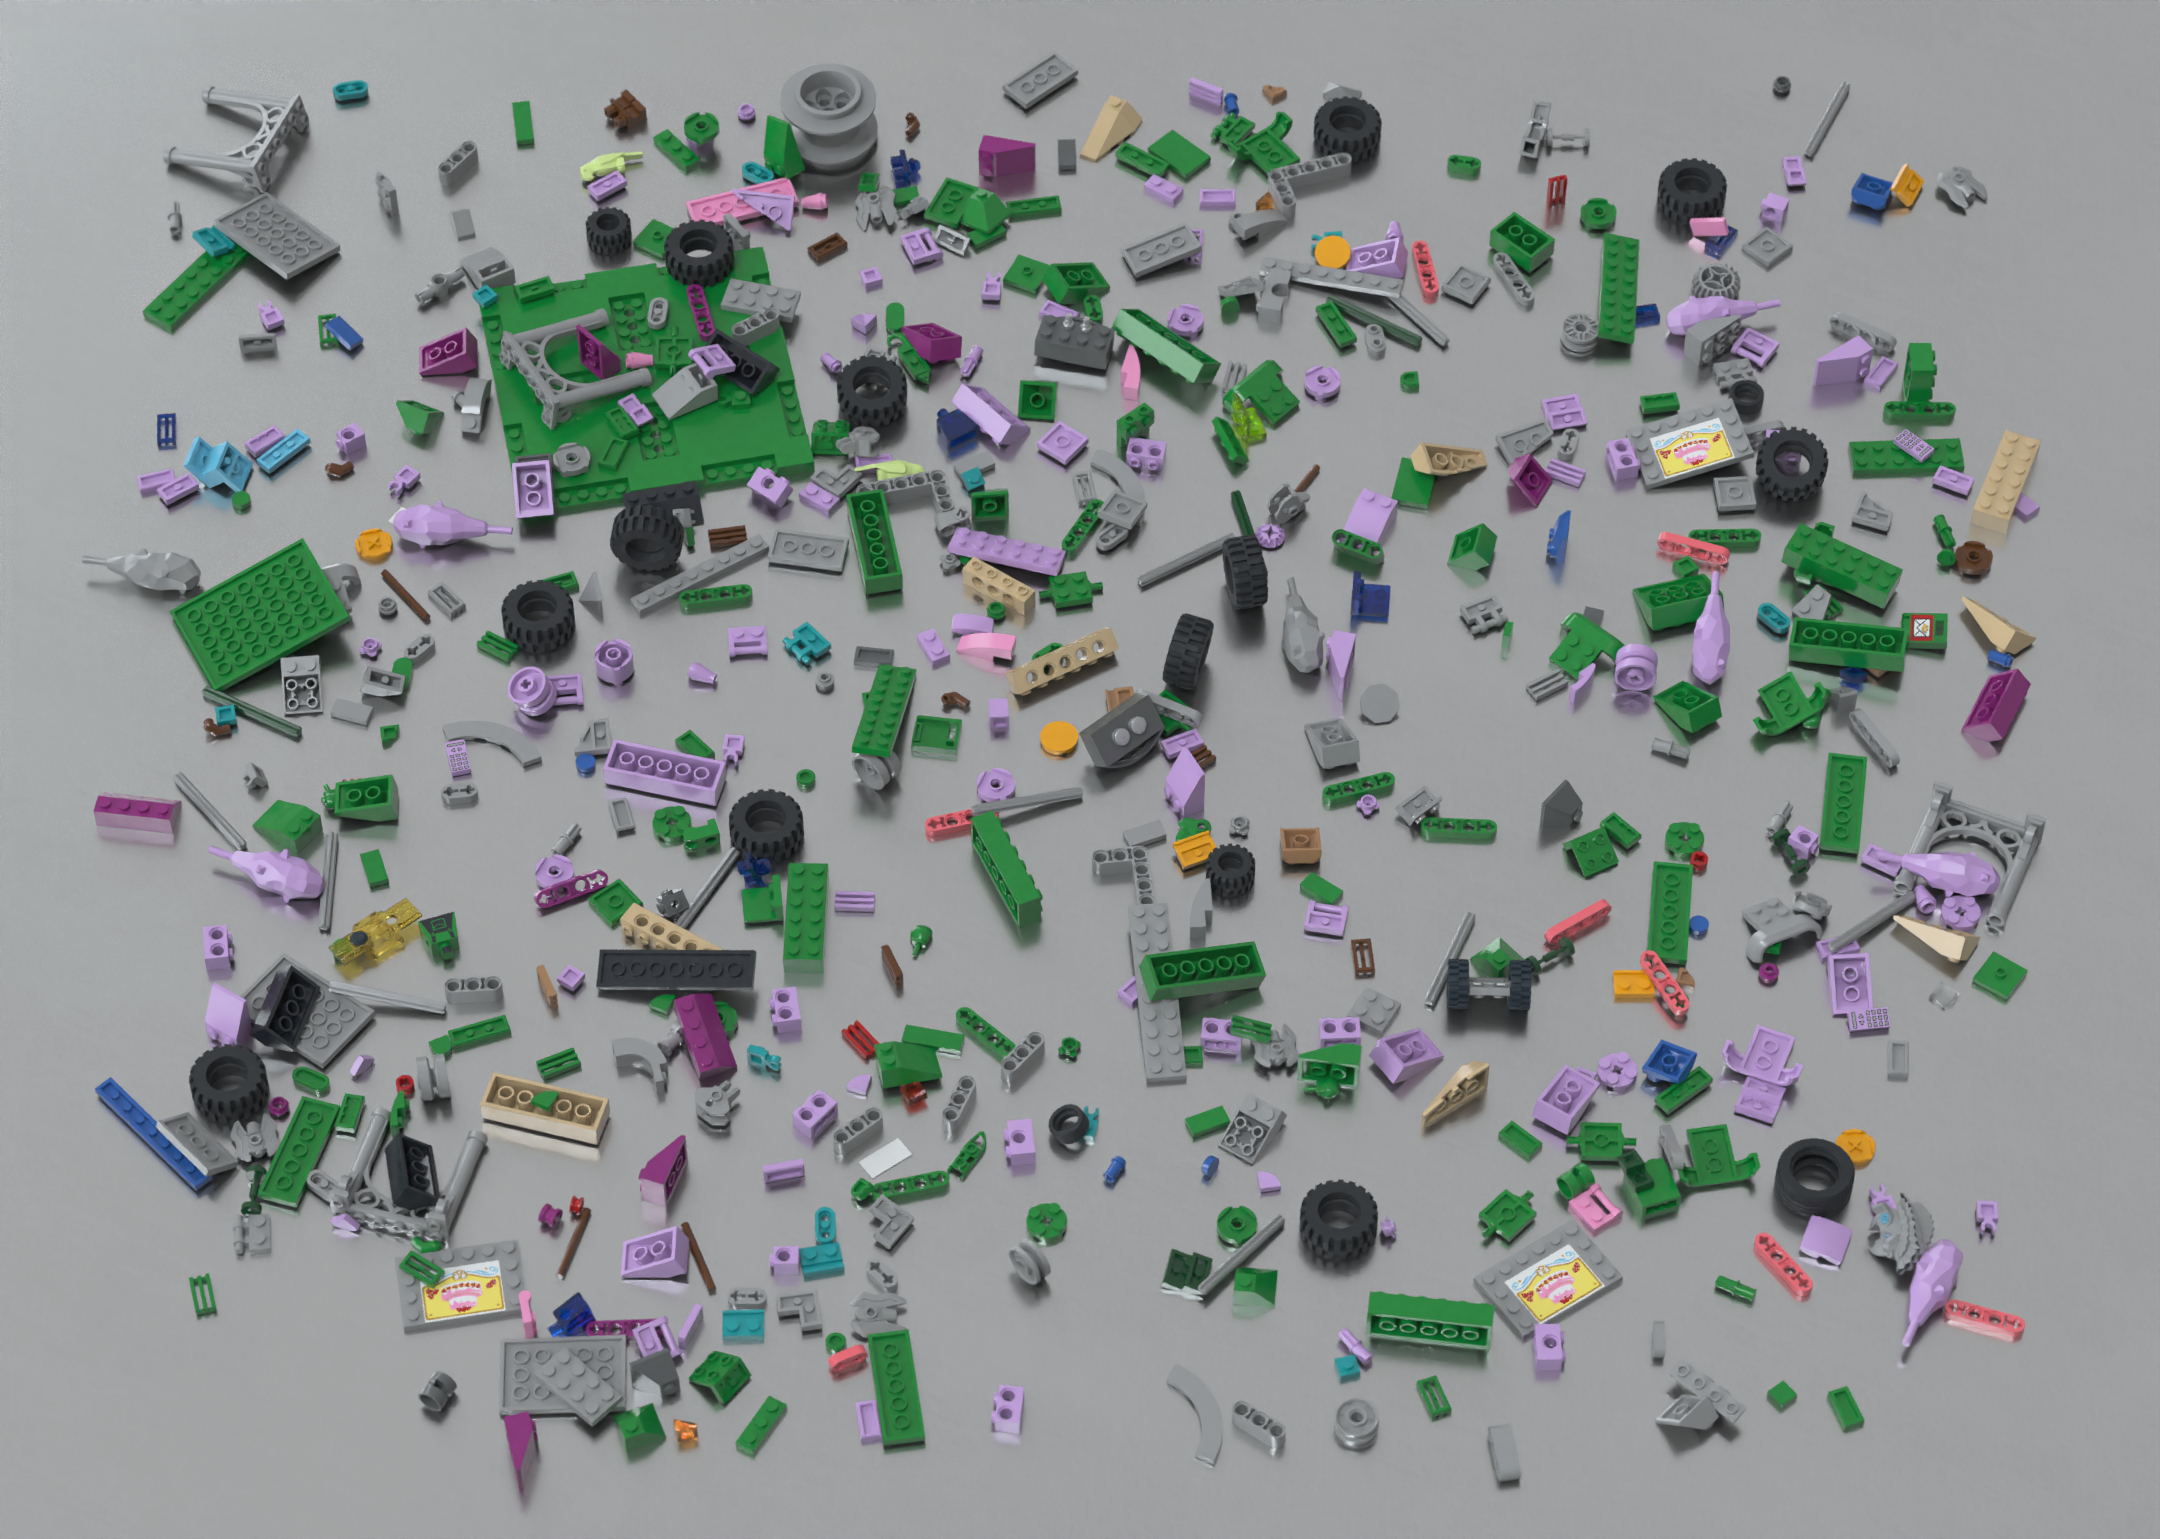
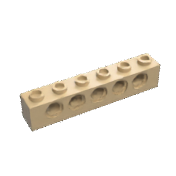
M1104 627L1016 667L1005 674L1013 694L1024 696L1031 693V689L1034 687L1042 688L1048 685V681L1052 679L1056 681L1064 678V674L1069 671L1074 673L1081 670L1082 665L1087 664L1089 666L1098 662L1097 659L1102 656L1107 658L1114 655L1113 651L1119 649L1112 629ZM1095 643L1099 646L1097 652L1093 649ZM1079 650L1082 652V658L1080 660L1077 658V652ZM1062 658H1064L1066 661L1064 667H1062L1060 664ZM1046 665L1049 667V673L1047 675L1044 673V667ZM1029 673H1031L1033 676L1031 682H1028L1027 675Z
M633 903L620 918L621 930L626 935L633 936L643 944H648L656 950H723L636 903Z

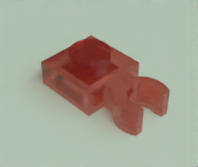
M919 1081L899 1086L901 1094L909 1106L928 1098L927 1092Z

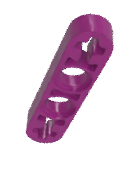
M690 285L687 288V299L698 336L701 341L708 342L715 332L704 291L700 285ZM700 304L704 307L701 309H697L694 306ZM700 318H707V319H708V320L705 321V322H700V321H698V319H700Z
M600 869L586 872L538 890L534 895V901L541 908L551 907L604 887L608 882V876ZM597 874L603 876V878L600 879V883H598L597 881H592L589 883V881L587 880V877H589L590 880L596 879ZM579 880H584L585 887L582 890H576L575 888L576 882ZM560 887H566L567 889L564 897H558L557 890ZM550 891H552L555 900L552 897L546 898L545 903L539 901L542 898V894L545 896L552 895Z
M656 1319L592 1321L586 1326V1335H626V1341H636L631 1330L634 1327H640ZM615 1327L622 1329L619 1334H612L611 1330ZM660 1328V1332H656L659 1340L665 1338ZM594 1329H598L597 1334H593Z

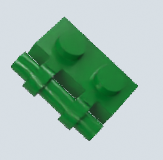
M1230 113L1222 119L1220 125H1216L1213 128L1210 136L1212 139L1220 136V142L1228 145L1230 138L1234 144H1238L1254 130L1255 123L1242 116L1236 120V115Z

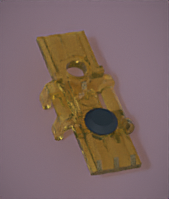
M404 898L384 912L382 910L380 912L375 911L354 924L353 931L330 945L329 949L344 966L365 953L373 961H376L378 956L397 944L401 945L404 943V939L399 932L423 916L407 898ZM390 918L397 919V921L393 924H388L386 922ZM381 935H384L386 939L392 937L391 940L373 950V941Z

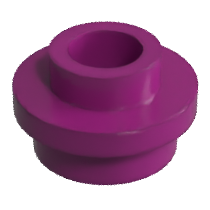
M1765 963L1760 967L1759 975L1765 982H1773L1779 976V969L1772 963Z
M274 1097L269 1103V1111L275 1116H282L289 1110V1103L283 1097Z

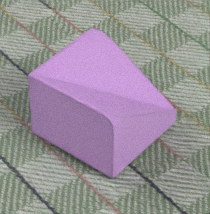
M860 314L851 318L852 327L864 334H867L877 324V316L874 314Z

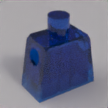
M943 408L938 411L937 416L939 418L936 420L937 432L948 452L978 438V425L960 409L948 412Z
M580 1292L574 1294L553 1311L556 1322L548 1326L547 1330L552 1337H556L564 1332L566 1337H575L586 1331L588 1323L596 1321L589 1305Z

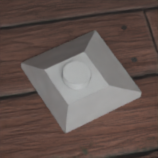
M1682 1394L1655 1419V1422L1658 1424L1707 1430L1713 1426V1422L1719 1416L1708 1397Z

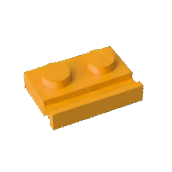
M1908 164L1902 166L1890 188L1907 207L1913 204L1925 182L1913 169L1910 170L1908 168Z
M1209 830L1173 842L1172 847L1176 851L1183 870L1205 863L1209 853L1213 852V849L1216 848Z
M1613 970L1614 998H1654V985L1644 970Z

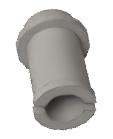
M456 390L451 398L455 404H459L461 407L464 392Z

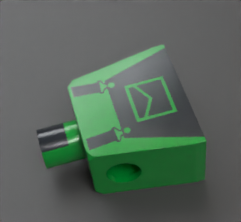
M455 912L418 921L420 935L431 954H442L443 959H451L454 956L453 950L459 948Z

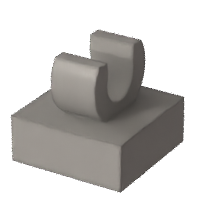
M690 508L673 510V516L675 515L679 519L683 528L692 527V524L695 523V520H691L690 515L694 513V510H690Z
M251 762L245 766L247 773L242 778L248 782L245 784L248 788L252 789L256 785L263 788L268 784L261 768Z

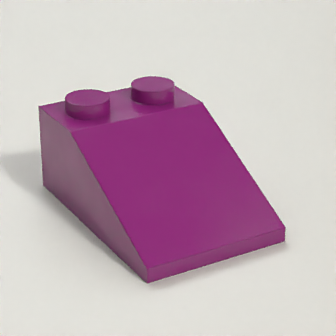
M983 135L978 150L979 175L1002 177L1035 171V143Z
M935 323L902 326L903 333L914 349L928 363H938L940 360L954 361V358H961L962 336Z
M578 324L576 328L580 363L600 380L611 378L621 371V360L618 355L611 352L605 344L601 343Z
M466 327L419 347L420 375L463 373L478 366V340Z
M685 1135L675 1139L650 1159L645 1169H641L639 1173V1180L641 1181L640 1191L644 1201L666 1207L688 1159Z
M529 1412L504 1417L506 1437L519 1492L524 1491L536 1452L535 1442H538L535 1420L530 1419Z

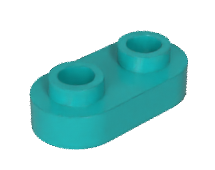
M363 80L342 82L333 87V96L337 100L361 98L368 94V84Z
M746 162L742 166L743 177L755 184L774 180V174L771 170L755 162Z
M1763 603L1758 607V618L1776 633H1786L1790 629V618L1771 603Z
M821 1207L815 1212V1237L820 1245L834 1243L836 1240L835 1212L829 1207Z

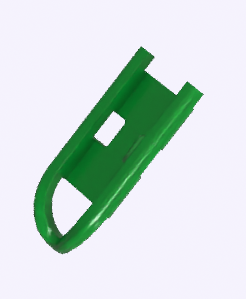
M984 1131L977 1133L965 1144L948 1167V1173L954 1168L962 1172L960 1179L963 1180L986 1149V1135ZM979 1137L983 1138L981 1149L974 1143ZM972 1157L973 1161L971 1163H968V1159Z

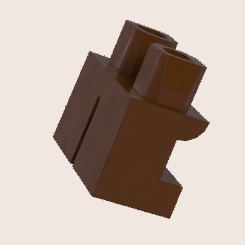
M627 89L621 92V97L616 100L611 98L610 105L604 108V114L608 119L616 116L614 124L618 129L626 126L630 130L647 121L646 108Z

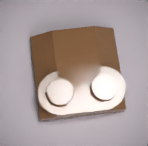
M1319 827L1280 828L1282 860L1288 864H1314L1321 859L1322 849Z

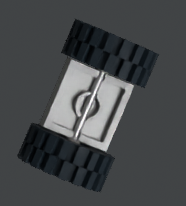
M1448 959L1447 1009H1468L1470 994L1475 998H1484L1485 995H1493L1494 998H1505V996H1508L1509 1010H1530L1531 961L1510 960L1508 980V978L1469 977V959Z

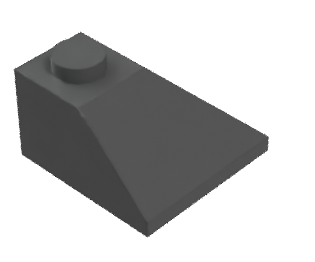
M1566 779L1542 803L1540 827L1542 829L1570 827L1575 821L1578 822L1583 815V802Z
M669 1348L629 1363L633 1388L657 1396L673 1394L680 1389L679 1376Z

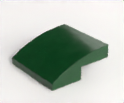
M1172 1248L1161 1287L1188 1294L1203 1295L1198 1291V1286L1209 1276L1213 1259L1196 1252L1189 1255Z

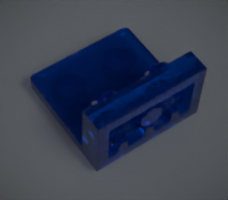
M1354 571L1351 615L1388 617L1391 586L1364 584L1365 579H1361V571Z

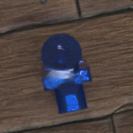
M905 149L899 150V156L890 157L891 167L894 169L895 181L904 180L905 185H911L910 173L916 174L920 170V162L913 158L907 161Z
M751 852L745 853L746 860L737 862L738 872L744 876L747 885L757 883L759 887L765 886L761 876L767 875L771 871V862L768 859L756 861Z

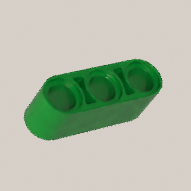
M1338 529L1332 534L1333 544L1338 551L1375 565L1383 562L1385 555L1380 544L1343 529ZM1339 538H1345L1344 542H1337ZM1358 544L1363 545L1362 548L1358 550L1354 549V547ZM1374 551L1380 552L1377 556H1371Z

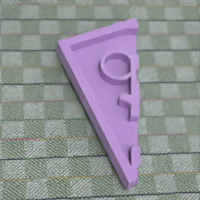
M732 189L734 195L785 229L791 231L795 196Z

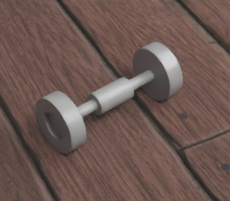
M1547 128L1546 146H1552L1553 139H1562V141L1583 139L1584 146H1590V128H1584L1583 135H1553V129Z

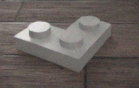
M849 464L837 475L821 467L810 477V482L841 498L863 478V473L860 471L855 472L854 467Z
M883 1194L869 1209L871 1214L884 1222L874 1233L873 1238L888 1249L895 1244L914 1222L915 1218Z
M817 1289L776 1295L778 1316L799 1314L802 1331L822 1329Z

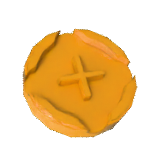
M1327 236L1320 240L1316 246V261L1319 266L1342 269L1350 261V246L1340 236Z
M368 529L363 531L358 539H356L355 548L358 555L364 560L379 561L391 553L393 541L390 534L383 532L382 529Z
M1063 721L1051 722L1042 729L1040 742L1043 749L1050 754L1062 755V753L1066 752L1068 754L1077 747L1078 732L1070 723Z
M1845 1130L1836 1139L1835 1144L1840 1146L1850 1156L1854 1166L1866 1165L1875 1155V1141L1863 1130Z

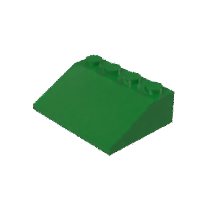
M1703 573L1634 588L1633 594L1646 623L1652 630L1659 631L1665 627H1678L1683 623H1696L1703 613L1708 595L1711 594L1712 581ZM1719 590L1718 595L1722 598L1724 608L1723 593Z

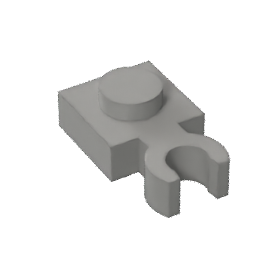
M916 197L910 201L911 203L906 205L907 207L898 210L897 214L899 218L906 219L911 214H916L929 207L930 204L927 199Z

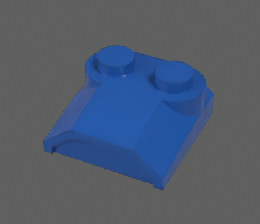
M1861 173L1852 188L1851 198L1856 204L1881 210L1886 207L1887 200L1892 193L1890 188L1894 182Z
M1569 510L1558 517L1554 528H1550L1549 539L1552 540V543L1548 542L1547 554H1550V558H1554L1557 563L1565 562L1571 511Z
M1661 1039L1642 1067V1071L1653 1082L1665 1080L1679 1084L1684 1082L1692 1070L1697 1053Z

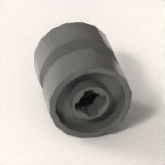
M436 1371L428 1381L429 1385L424 1386L418 1397L426 1407L434 1411H441L448 1400L447 1398L451 1397L457 1389V1384L447 1374Z

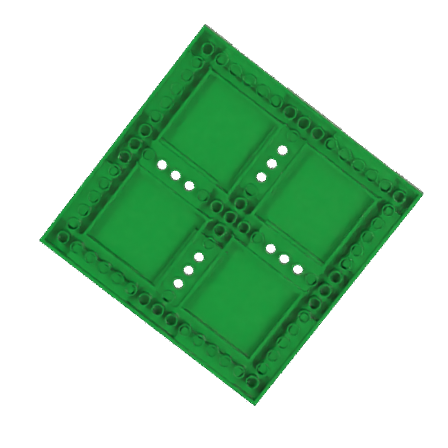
M763 246L734 251V266L730 274L726 278L724 277V280L721 282H716L715 285L710 287L706 285L703 288L715 330L717 328L731 338L733 325L753 315L721 310L722 300L730 279L771 286ZM656 263L587 273L585 274V279L553 284L555 287L554 294L524 303L520 302L513 289V285L491 288L498 294V300L485 308L479 304L511 472L512 463H515V457L552 453L553 461L554 453L558 451L561 445L566 443H578V446H585L590 452L591 463L586 473L563 477L555 469L553 463L554 513L623 502V493L696 480L698 490L749 482L758 467L764 470L769 468L776 473V477L815 472L814 458L809 437L806 433L781 323L780 328L776 332L745 346L780 368L769 386L755 395L750 393V409L732 410V406L720 409V401L716 400L668 420L652 397L656 390L671 379L669 377V369H655L656 336L671 335V327L674 326L675 330V326H678V335L693 336V349L705 347L708 342L701 341L698 336L687 299V288L689 286L687 284H680L679 280H674L668 273L666 266L657 268ZM661 297L668 301L669 310L666 325L661 329H652L648 326L647 320L650 302L654 298ZM698 304V305H696V306H694V307L697 308V309H701V308H703L704 306ZM603 308L609 318L608 326L592 329L588 332L620 358L621 371L615 376L638 370L626 368V353L649 354L653 356V366L643 368L649 370L652 383L646 387L639 386L586 401L570 410L572 415L567 421L557 422V426L550 430L547 424H544L541 415L544 408L542 401L536 397L535 391L527 384V380L523 374H520L516 364L512 366L511 370H508L500 361L499 354L501 353L503 332H511L514 335L594 313L595 310ZM633 314L632 317H627L626 315ZM707 318L698 319V321L705 322L708 320ZM630 327L637 328L635 330H629ZM577 334L557 339L546 347L544 351L545 360L549 367L559 376L577 383L600 381L596 375L580 363ZM635 340L640 341V342L637 343V344H633V343H632V341H635ZM530 349L528 350L529 353H530L529 355H537V354H538V353L535 352L534 350H530ZM721 374L713 377L717 384L718 394L731 395V391L744 390ZM557 384L550 385L554 390H561L563 388ZM634 394L641 405L644 404L653 416V420L638 427L639 434L626 439L629 441V446L616 472L598 467V462L611 436L621 438L606 419L605 412L618 407L617 402ZM657 422L655 425H650L649 423ZM655 435L660 436V438L654 439L652 437ZM657 449H662V450H663V451L660 452V453L655 452V450H657ZM572 457V458H569V461H574V460H576V459H573V457Z

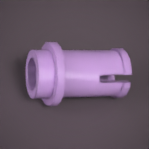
M828 352L821 356L820 361L829 368L831 373H839L842 370L840 360H836Z

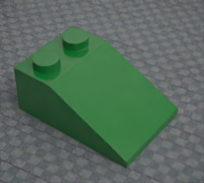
M767 116L763 153L765 167L779 176L790 179L805 169L791 125L774 116Z
M1093 262L1051 264L1042 279L1059 305L1075 304L1084 300L1088 295H1097L1110 289V285Z
M1681 681L1653 696L1656 703L1681 728L1691 733L1698 732L1701 728L1714 723L1722 717L1719 697L1685 681Z
M393 775L336 782L335 816L378 822L398 819V786Z
M277 800L253 824V828L297 855L323 830L321 816L306 806Z
M897 1041L874 1044L876 1065L883 1089L942 1078V1072L934 1048Z
M1340 1043L1299 1054L1298 1080L1316 1083L1317 1081H1327L1330 1078H1335L1339 1086L1357 1088L1361 1069L1362 1046L1353 1043Z

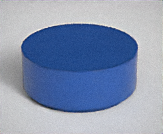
M581 754L577 757L576 767L580 772L589 773L595 769V758L591 754Z
M1697 915L1690 919L1689 930L1694 935H1704L1708 931L1709 922L1704 916Z
M1213 1155L1208 1156L1202 1165V1173L1211 1177L1219 1166V1159Z

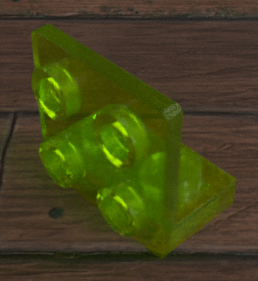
M1234 393V399L1231 401L1233 408L1231 418L1233 423H1236L1238 426L1239 436L1243 437L1246 443L1267 438V432L1255 408L1245 409L1238 393Z

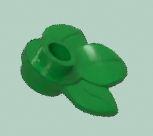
M1193 818L1180 820L1178 825L1181 829L1176 835V841L1207 830L1211 832L1210 822L1206 819L1195 820ZM1205 826L1204 829H1199L1198 827Z

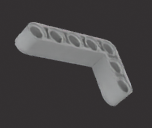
M1339 153L1271 170L1268 174V189L1278 210L1286 218L1293 217L1296 213V197L1292 189L1348 176L1351 173L1352 157L1348 153Z
M939 469L864 483L856 489L857 493L883 489L886 504L932 496L937 514L955 509L954 499L946 474Z
M1119 847L1099 849L1093 852L1092 870L1095 874L1106 875L1132 872L1137 905L1156 903L1149 853L1145 847Z

